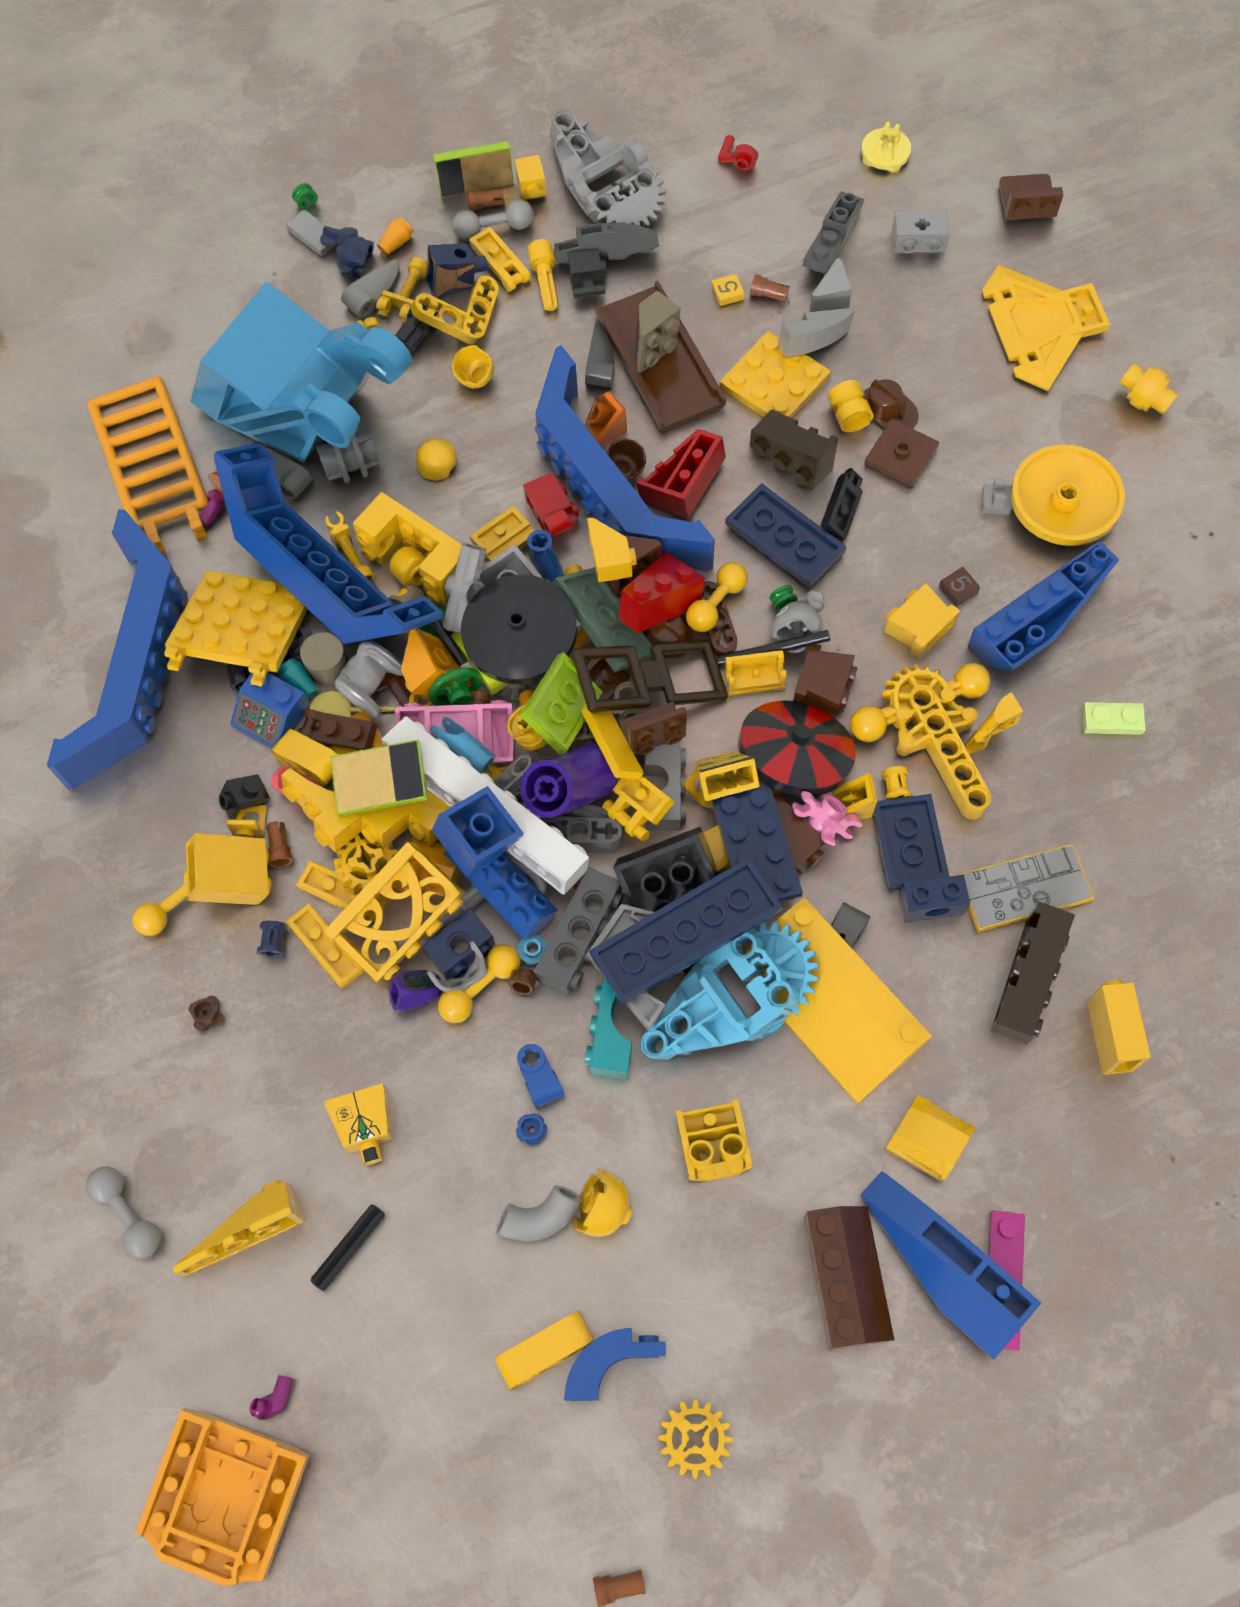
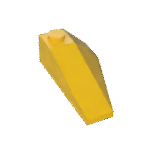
M280 1180L264 1185L262 1192L252 1196L173 1266L174 1273L182 1277L187 1276L305 1222L292 1186L285 1181L281 1183Z

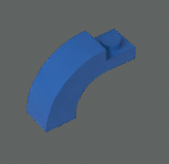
M632 1328L614 1330L598 1337L580 1353L574 1362L566 1381L564 1400L599 1401L601 1381L611 1366L629 1358H666V1342H659V1336L642 1335L639 1336V1342H632Z

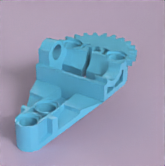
M773 921L770 930L766 922L760 924L759 932L756 928H753L698 961L667 1001L664 1011L651 1031L646 1030L641 1039L643 1053L650 1058L669 1060L678 1054L689 1055L693 1051L721 1047L745 1040L753 1042L757 1038L763 1039L777 1031L784 1024V1020L791 1014L799 1015L801 1013L798 1007L800 1003L810 1004L804 996L805 993H816V990L809 986V982L819 981V977L811 975V971L820 967L817 963H809V960L817 955L815 951L805 952L810 941L806 939L798 943L802 933L797 930L790 936L791 926L787 924L780 931L778 922ZM752 940V950L748 954H744V943ZM728 963L731 964L742 981L747 982L755 978L746 987L761 1006V1009L750 1018L718 975V972ZM764 966H768L766 970L768 974L767 977L762 976L765 973L763 969ZM787 988L789 992L788 1000L780 1004L778 1000L779 992ZM686 1018L688 1027L681 1034L679 1024L682 1019ZM661 1037L663 1039L664 1046L663 1049L658 1053L655 1049L656 1041Z

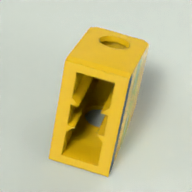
M731 751L695 761L698 782L704 801L760 787L753 757Z

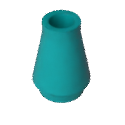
M292 658L279 668L277 674L280 676V679L303 691L307 700L312 699L319 692V688L315 685L301 661L297 662Z

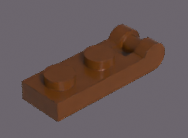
M305 708L303 718H305L303 728H299L298 732L318 743L360 751L371 749L378 725L372 721ZM316 722L321 723L318 732L314 731Z

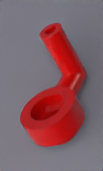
M727 135L719 152L718 161L720 163H734L740 170L753 169L758 160L756 149L747 144H740L735 147L734 152H730L735 138Z

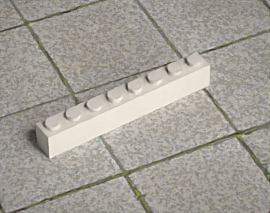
M405 716L381 739L382 746L418 739L421 742L427 789L450 807L488 786L524 833L523 837L506 851L561 894L565 895L587 871L589 856H587L586 851L581 846L573 845L566 840L561 831L556 827H549L538 815L518 803L512 793L501 790L495 785L491 777L475 770L465 757H458L443 740H436L421 723L413 722Z

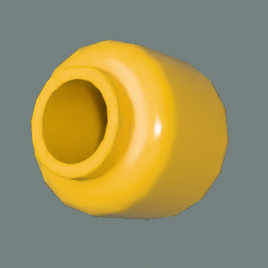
M405 546L394 553L390 561V571L404 586L409 584L420 586L422 585L421 579L423 577L420 576L418 566L425 560L426 556L415 547Z

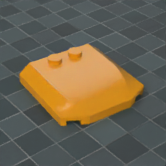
M184 1408L180 1410L136 1532L140 1537L144 1536L155 1549L153 1553L161 1562L222 1586L236 1585L237 1583L248 1581H263L269 1572L309 1455L295 1446L205 1412Z

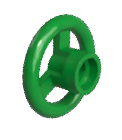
M463 667L451 670L440 676L431 685L428 692L429 701L435 706L469 705L473 701L471 691H478L480 689L482 677L479 671L474 668ZM459 677L456 681L451 682L449 685L443 686L448 681ZM472 677L474 681L468 689L466 682ZM446 694L448 699H441L437 696Z

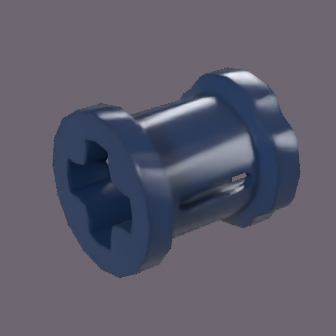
M262 921L259 927L262 930L261 945L257 947L256 953L264 957L273 958L284 956L285 950L282 948L284 932L287 931V924L279 921Z

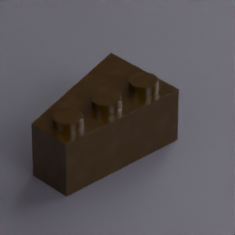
M770 410L751 430L750 447L756 454L763 455L772 461L779 470H784L792 475L799 484L806 485L814 490L833 470L838 437L833 435L829 438L823 437L818 434V429L812 426L808 430L797 426V420Z

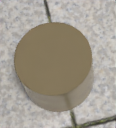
M319 632L309 636L301 646L300 656L312 680L321 685L335 684V680L348 662L340 639L331 633Z

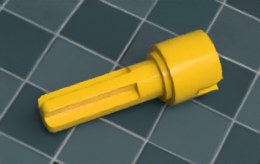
M535 240L527 247L530 266L538 275L543 307L546 311L550 310L552 312L559 306L552 268L556 265L554 251L549 240Z

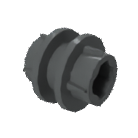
M368 428L358 429L354 439L346 448L336 447L325 440L316 445L324 471L329 480L343 477L345 484L350 483L349 472L360 469L363 478L368 477L367 469L380 463Z

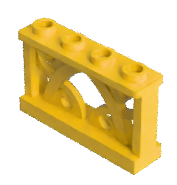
M407 842L324 932L332 940H335L376 983L385 979L389 982L392 975L397 974L401 970L398 965L405 957L411 959L421 949L422 946L419 942L426 935L429 937L433 936L443 924L440 920L447 913L452 915L459 909L464 902L461 898L466 892L450 879L416 843ZM416 859L433 876L420 881L411 863ZM396 880H400L402 888L409 885V889L402 893H396L393 890V884ZM437 883L444 888L445 898L440 904L433 905L430 899L433 894L438 893L428 891L423 894L422 888L427 884ZM381 895L390 899H403L410 895L412 896V920L409 928L391 931L379 930L384 919L383 908L378 900ZM368 910L376 913V921L373 928L368 927L373 920L368 921L365 918V913ZM427 911V912H429V913H433V914L423 923V921H424V912ZM348 930L366 938L362 951L345 935ZM408 939L406 943L400 949H398L397 943L395 941ZM373 940H378L376 945L378 956H380V951L383 948L389 949L390 956L385 963L378 964L372 961L369 950Z

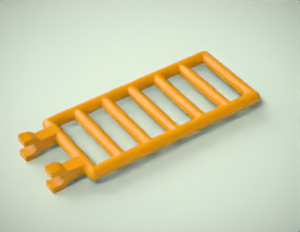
M156 376L90 399L88 401V408L123 509L127 511L142 531L145 530L147 537L162 554L166 553L156 526L186 515L197 541L208 538L198 511L203 510L209 501L163 378ZM156 389L159 398L105 417L102 416L100 407ZM163 408L166 418L113 437L109 436L107 427ZM170 428L173 435L172 439L117 458L114 450L115 447ZM178 449L181 459L124 478L121 468ZM183 469L186 470L188 480L131 499L129 488ZM193 490L196 498L195 501L142 520L138 519L137 509Z

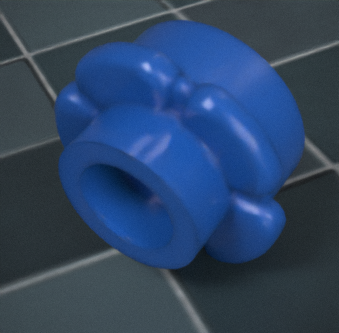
M536 1113L525 1114L520 1117L517 1122L518 1128L516 1129L519 1140L526 1141L528 1145L538 1144L540 1139L544 1138L547 1134V1125L543 1123V1117ZM530 1126L535 1128L533 1132L528 1130Z

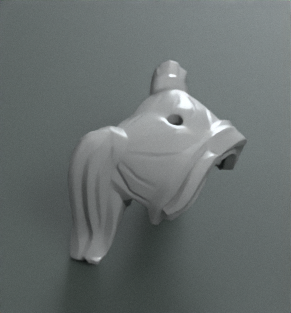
M364 641L360 643L357 654L346 663L335 680L336 689L348 701L366 711L372 721L378 720L381 710L370 696L378 689L386 673L398 676L403 675L401 672L403 662L378 643Z

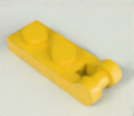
M491 227L469 239L472 249L479 256L484 255L486 257L487 266L502 282L507 292L516 289L517 284L521 282L524 284L531 280V275L527 268ZM514 270L516 273L510 276L509 272Z

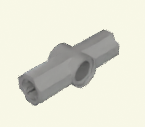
M462 543L456 570L447 578L445 583V591L449 595V600L443 620V628L449 631L461 633L464 611L472 597L483 588V584L479 579L486 555L485 548Z

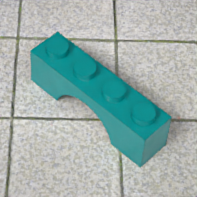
M603 977L602 986L597 985L595 990L594 1004H599L598 1015H592L590 1034L595 1035L593 1046L587 1045L585 1064L590 1065L591 1075L628 1080L632 1042L623 1037L616 1030L612 1022L613 1010L618 1003V999Z

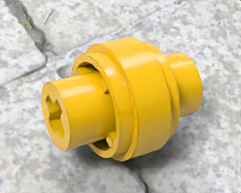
M1134 363L1119 382V384L1130 391L1126 397L1130 400L1129 404L1139 411L1143 409L1146 412L1151 406L1163 415L1178 396L1176 392L1167 387L1171 380L1167 378L1168 374L1159 367L1155 369L1150 366L1145 371Z

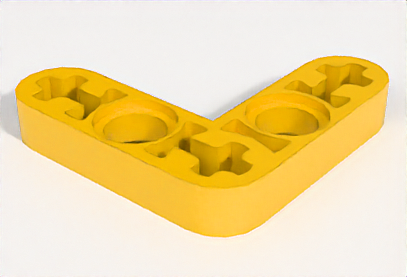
M487 275L479 277L473 286L465 312L430 294L421 293L417 295L411 305L412 314L418 320L467 344H476L485 334L498 294V283ZM483 286L487 287L488 292L485 298L481 296L484 291ZM422 304H425V305H426V310H427V311H425V310L422 309V307H423ZM473 305L481 306L485 314H477L473 309ZM435 310H438V311H439L438 314H437L436 316H434V314H435V312H436ZM449 314L452 316L454 324L446 323L442 315ZM473 322L477 323L474 328V334L470 333V326Z

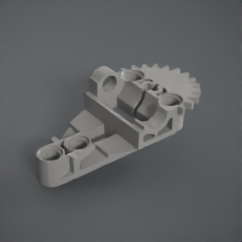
M566 109L558 110L553 116L550 136L565 184L588 218L590 217L596 224L625 223L640 226L641 223L644 227L648 228L650 225L648 219L655 222L657 220L655 213L661 214L663 210L659 205L665 204L666 199L661 197V195H665L666 189L659 187L664 183V179H656L659 170H654L648 162V154L643 144L634 138L621 146L608 136L603 137L586 130L588 123L584 120L578 122L571 111ZM572 145H578L581 148L577 149L574 148ZM619 165L625 166L629 174L615 181L613 186L610 184L598 192L591 191L587 186ZM639 182L646 183L648 186H642ZM598 206H603L607 210L602 211L598 208Z

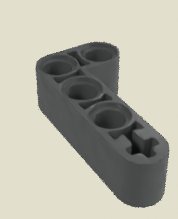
M521 788L511 792L516 797L518 803L524 802L521 796ZM540 817L549 827L554 826L560 830L564 838L570 843L581 846L586 853L611 854L619 851L622 847V826L615 819ZM577 831L587 833L583 839H575L572 835ZM593 832H597V839H593ZM607 833H613L612 839H606Z

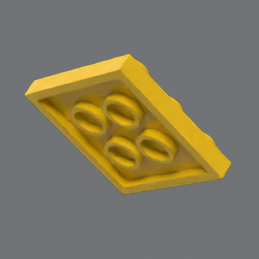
M768 330L721 379L719 387L762 417H765L770 410H774L793 418L831 377V370L806 354L784 358L778 345L779 337Z

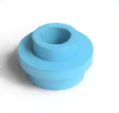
M535 934L522 939L518 944V953L521 960L529 965L538 964L547 947V942L543 937ZM532 944L539 947L535 953L527 951V948Z

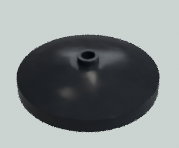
M511 575L487 584L472 597L462 617L461 637L470 661L483 674L504 683L524 684L542 679L557 655L564 652L568 657L570 656L576 642L577 622L570 600L559 587L540 577Z

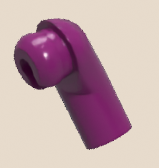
M278 1375L273 1393L261 1399H253L249 1407L250 1414L258 1420H267L282 1412L286 1408L294 1379Z

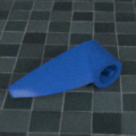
M536 530L530 533L527 539L530 560L543 579H548L551 583L555 578L564 576L563 568L553 550L551 535L544 530Z

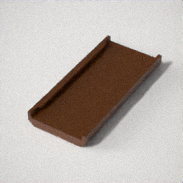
M656 281L654 287L602 307L596 304L594 308L599 321L659 429L668 432L720 411L726 405V397L681 319H679L678 342L675 349L669 354L666 353L653 367H648L641 374L636 371L635 338L639 304L655 291H659L667 297L659 281Z

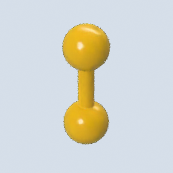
M728 562L722 565L716 575L718 587L709 599L697 600L688 607L686 620L693 630L698 632L711 630L718 621L716 607L727 593H738L745 588L748 574L741 564Z
M187 870L184 872V884L160 904L147 902L136 908L132 916V923L138 933L144 936H155L164 930L167 924V913L188 897Z
M507 944L493 947L487 955L486 965L488 973L485 977L469 986L465 991L454 990L444 992L438 1001L440 1016L449 1023L465 1021L472 1012L473 997L495 977L500 979L510 978V973L520 968L521 958L514 947Z

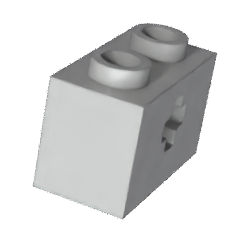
M896 210L892 227L894 253L945 252L949 238L947 210Z

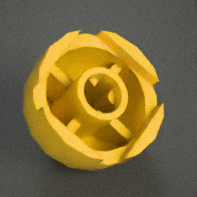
M598 1168L596 1169L598 1176L591 1174L582 1189L580 1197L583 1200L579 1208L581 1207L580 1218L573 1217V1228L589 1236L606 1237L617 1231L621 1224L626 1225L632 1214V1207L629 1206V1192L623 1181L615 1175Z

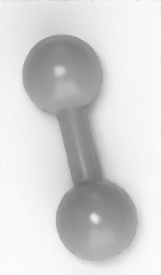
M517 199L510 202L505 212L478 217L470 210H462L454 216L452 228L457 237L462 240H469L478 234L482 227L508 223L517 230L525 229L532 223L534 213L528 202Z
M109 1166L95 1169L89 1175L86 1182V1190L89 1197L95 1202L109 1203L126 1228L123 1235V1246L129 1255L135 1258L151 1256L156 1252L161 1242L159 1229L152 1222L145 1220L137 1221L121 1197L124 1180L117 1169Z

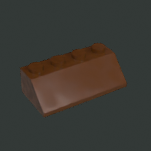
M837 1206L806 1211L804 1223L828 1351L894 1341L868 1206Z

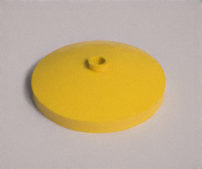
M1054 445L1032 453L1019 466L1011 486L1012 507L1023 526L1035 536L1047 542L1065 546L1084 545L1105 536L1117 523L1125 502L1123 482L1111 463L1096 452L1075 445Z

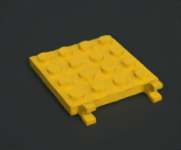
M206 570L165 643L166 650L164 654L165 657L170 658L167 668L168 670L179 671L185 656L246 666L249 672L253 673L250 680L251 685L263 686L268 671H278L308 609L281 583Z

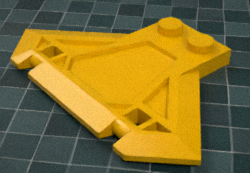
M998 264L982 289L984 299L993 298L995 302L988 305V309L1008 360L1018 361L1019 366L1013 368L1015 377L1046 391L1050 390L1081 338L1109 330L1110 323L1092 283L1062 291ZM1033 357L1035 361L1030 362L1029 358Z

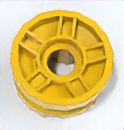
M523 705L516 709L508 719V733L522 749L527 751L540 749L547 742L519 715L525 707Z

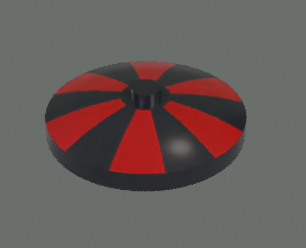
M784 700L760 705L747 715L738 737L739 752L754 758L758 779L772 788L792 795L802 796L801 793L807 791L813 796L836 790L848 779L855 763V745L846 728L829 713L803 702Z

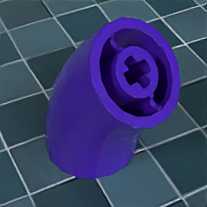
M588 742L562 755L540 760L530 765L523 774L520 787L524 804L532 813L540 817H555L579 809L613 792L612 789L618 781L614 777L600 747L594 742Z

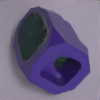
M427 970L402 971L392 975L389 997L394 1011H407L408 1009L427 1005L429 1001L437 999L443 991L435 986L428 976ZM434 973V974L436 975V978L439 979V980H441V978L439 977V975H437L436 973Z

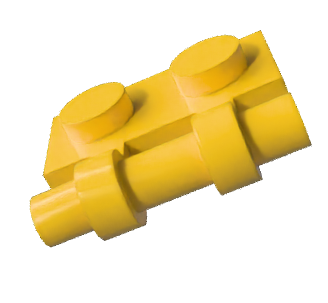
M641 776L638 780L621 778L612 789L620 797L615 803L611 800L605 801L602 808L608 813L609 818L615 819L625 827L626 833L644 842L650 836V832L644 828L647 820L657 825L675 802ZM630 805L637 810L632 817L627 814V809Z

